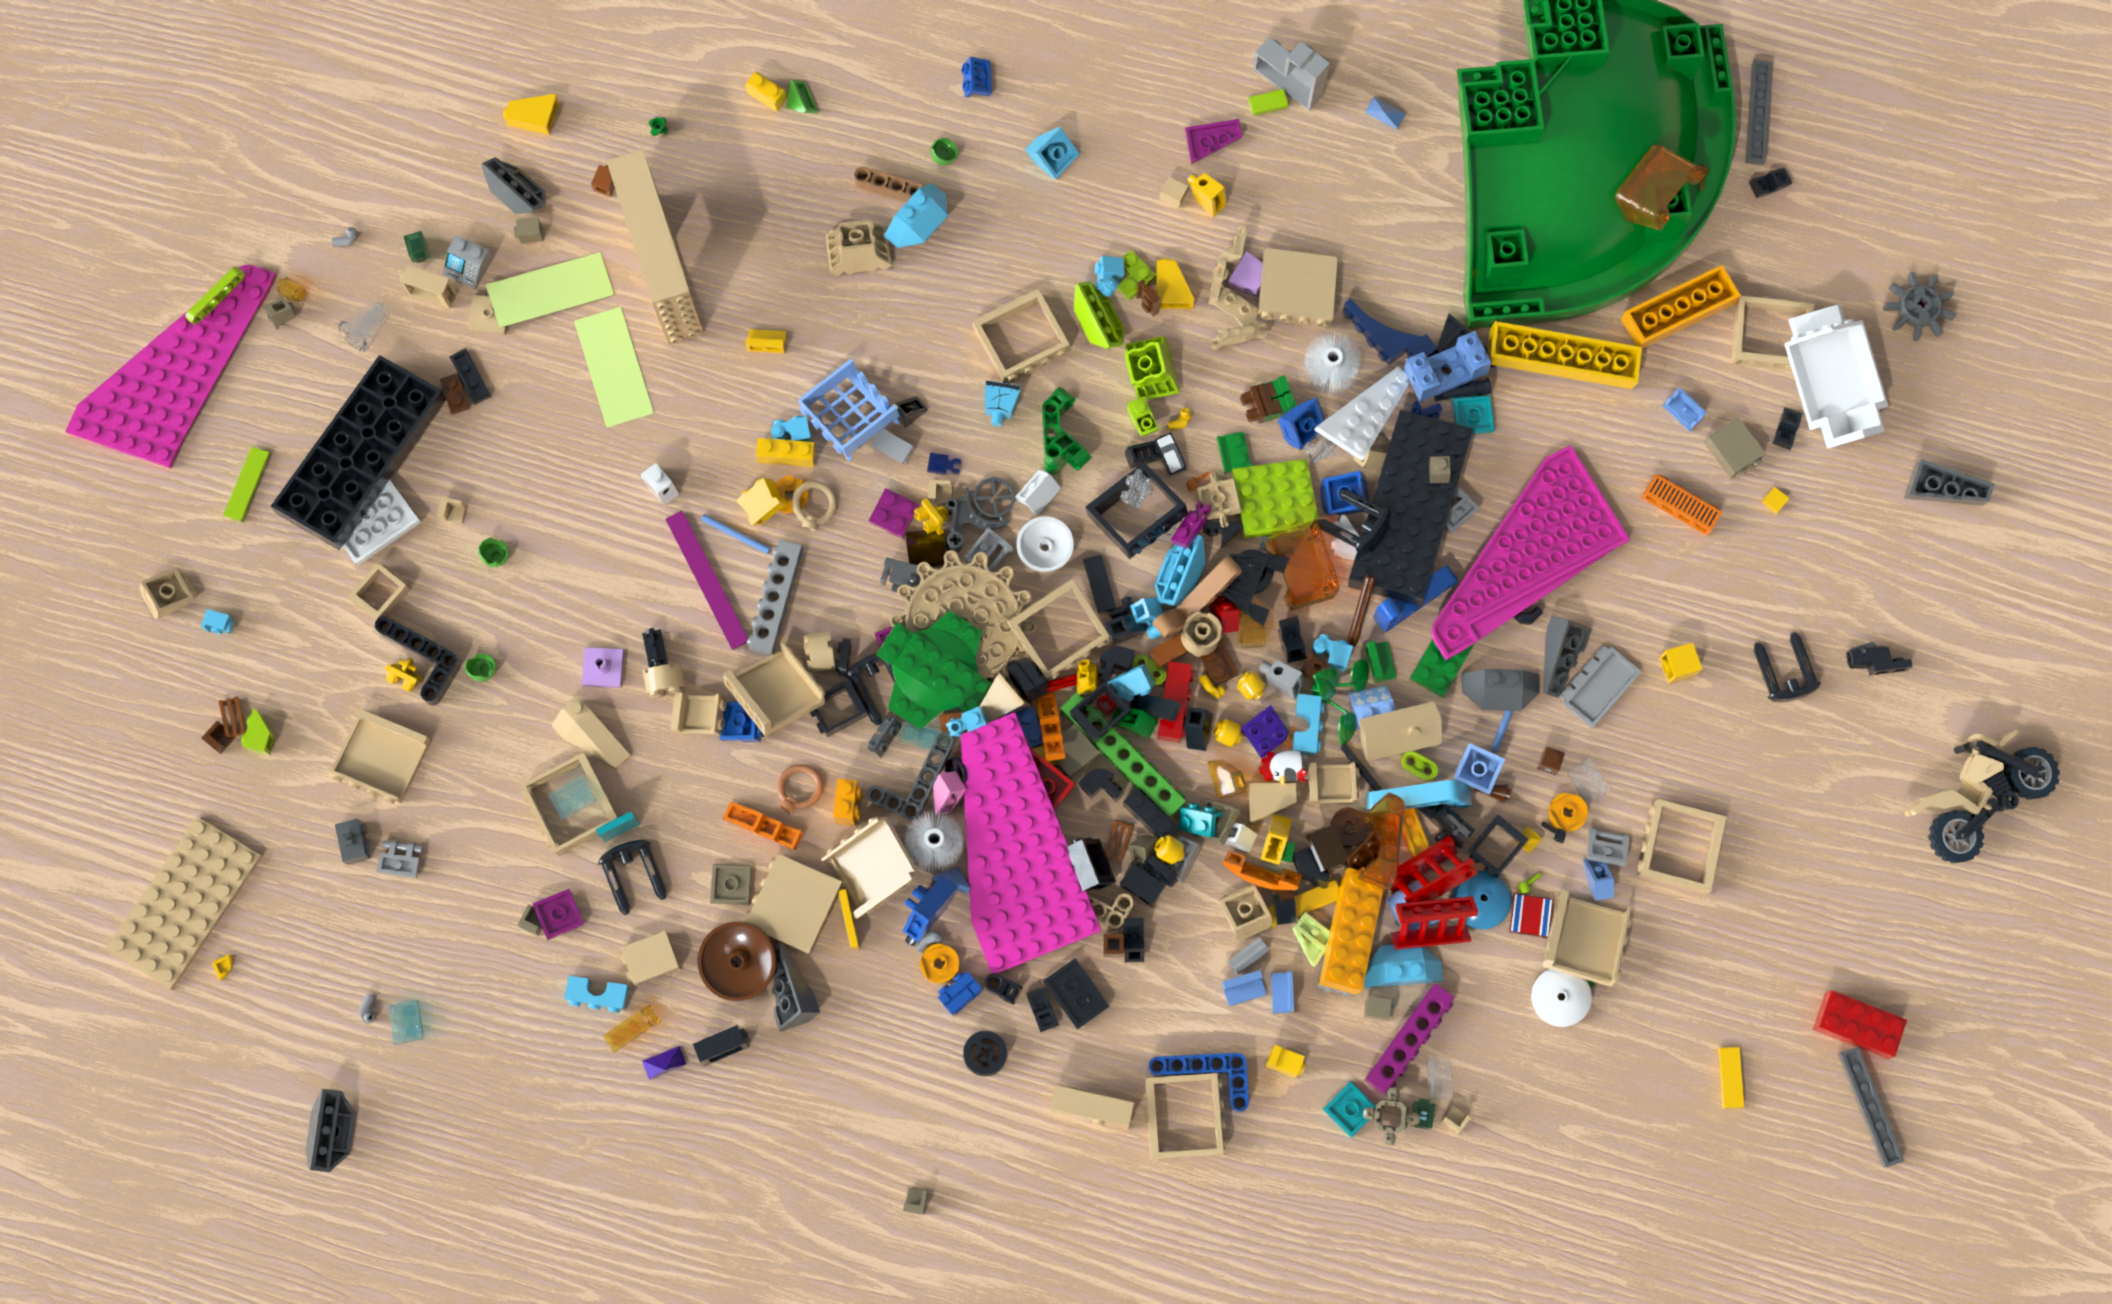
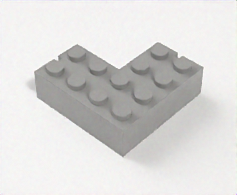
M1268 37L1255 52L1253 69L1280 90L1284 89L1288 96L1308 111L1321 99L1330 63L1323 55L1315 54L1310 45L1300 42L1293 51H1287L1280 42Z

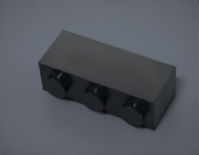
M1138 788L1123 801V807L1156 838L1160 839L1168 835L1174 837L1178 832L1179 827Z

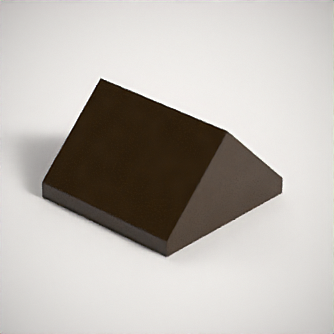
M925 530L905 533L910 564L918 565L921 562H927L931 567L944 566V555L946 553L944 533L939 535L936 531L927 533Z
M1334 825L1306 835L1321 872L1341 868L1346 865L1348 856Z

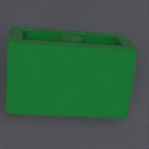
M1375 641L1367 642L1365 650L1374 683L1395 679L1396 672L1388 642L1375 644Z

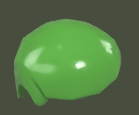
M940 138L933 142L930 154L933 161L939 165L946 166L956 160L958 149L950 139Z
M490 537L483 540L478 547L482 562L489 567L502 566L509 558V549L502 540L498 541Z
M477 653L472 659L466 660L465 670L473 680L484 682L495 675L497 664L490 655Z

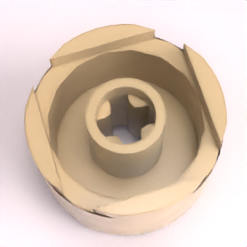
M1196 612L1190 615L1181 633L1183 646L1197 657L1212 653L1217 648L1221 638V623L1210 613Z
M830 631L803 635L808 672L835 669Z
M675 663L676 667L672 668L670 664L648 668L649 672L643 670L647 694L653 696V698L665 696V692H672V694L683 692L685 683L681 664Z

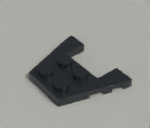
M1230 553L1229 556L1240 566L1242 572L1221 594L1260 626L1264 627L1270 609L1251 602L1264 568L1284 574L1290 557Z

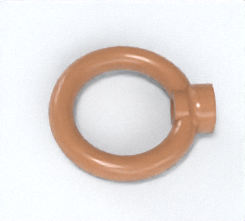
M794 765L787 768L780 775L777 782V794L782 801L780 808L790 814H793L795 809L811 807L820 799L823 792V781L820 774L807 765ZM798 772L809 774L815 781L814 794L808 800L797 802L795 799L788 797L784 789L788 777Z

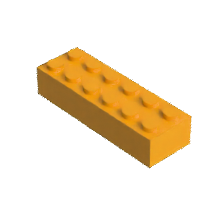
M1721 265L1625 311L1621 321L1634 344L1644 349L1735 305L1741 295L1724 266Z
M1349 867L1342 872L1318 985L1354 995L1363 991L1386 878Z

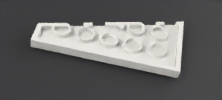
M1396 367L1319 424L1314 430L1362 461L1410 382L1406 373L1401 368Z

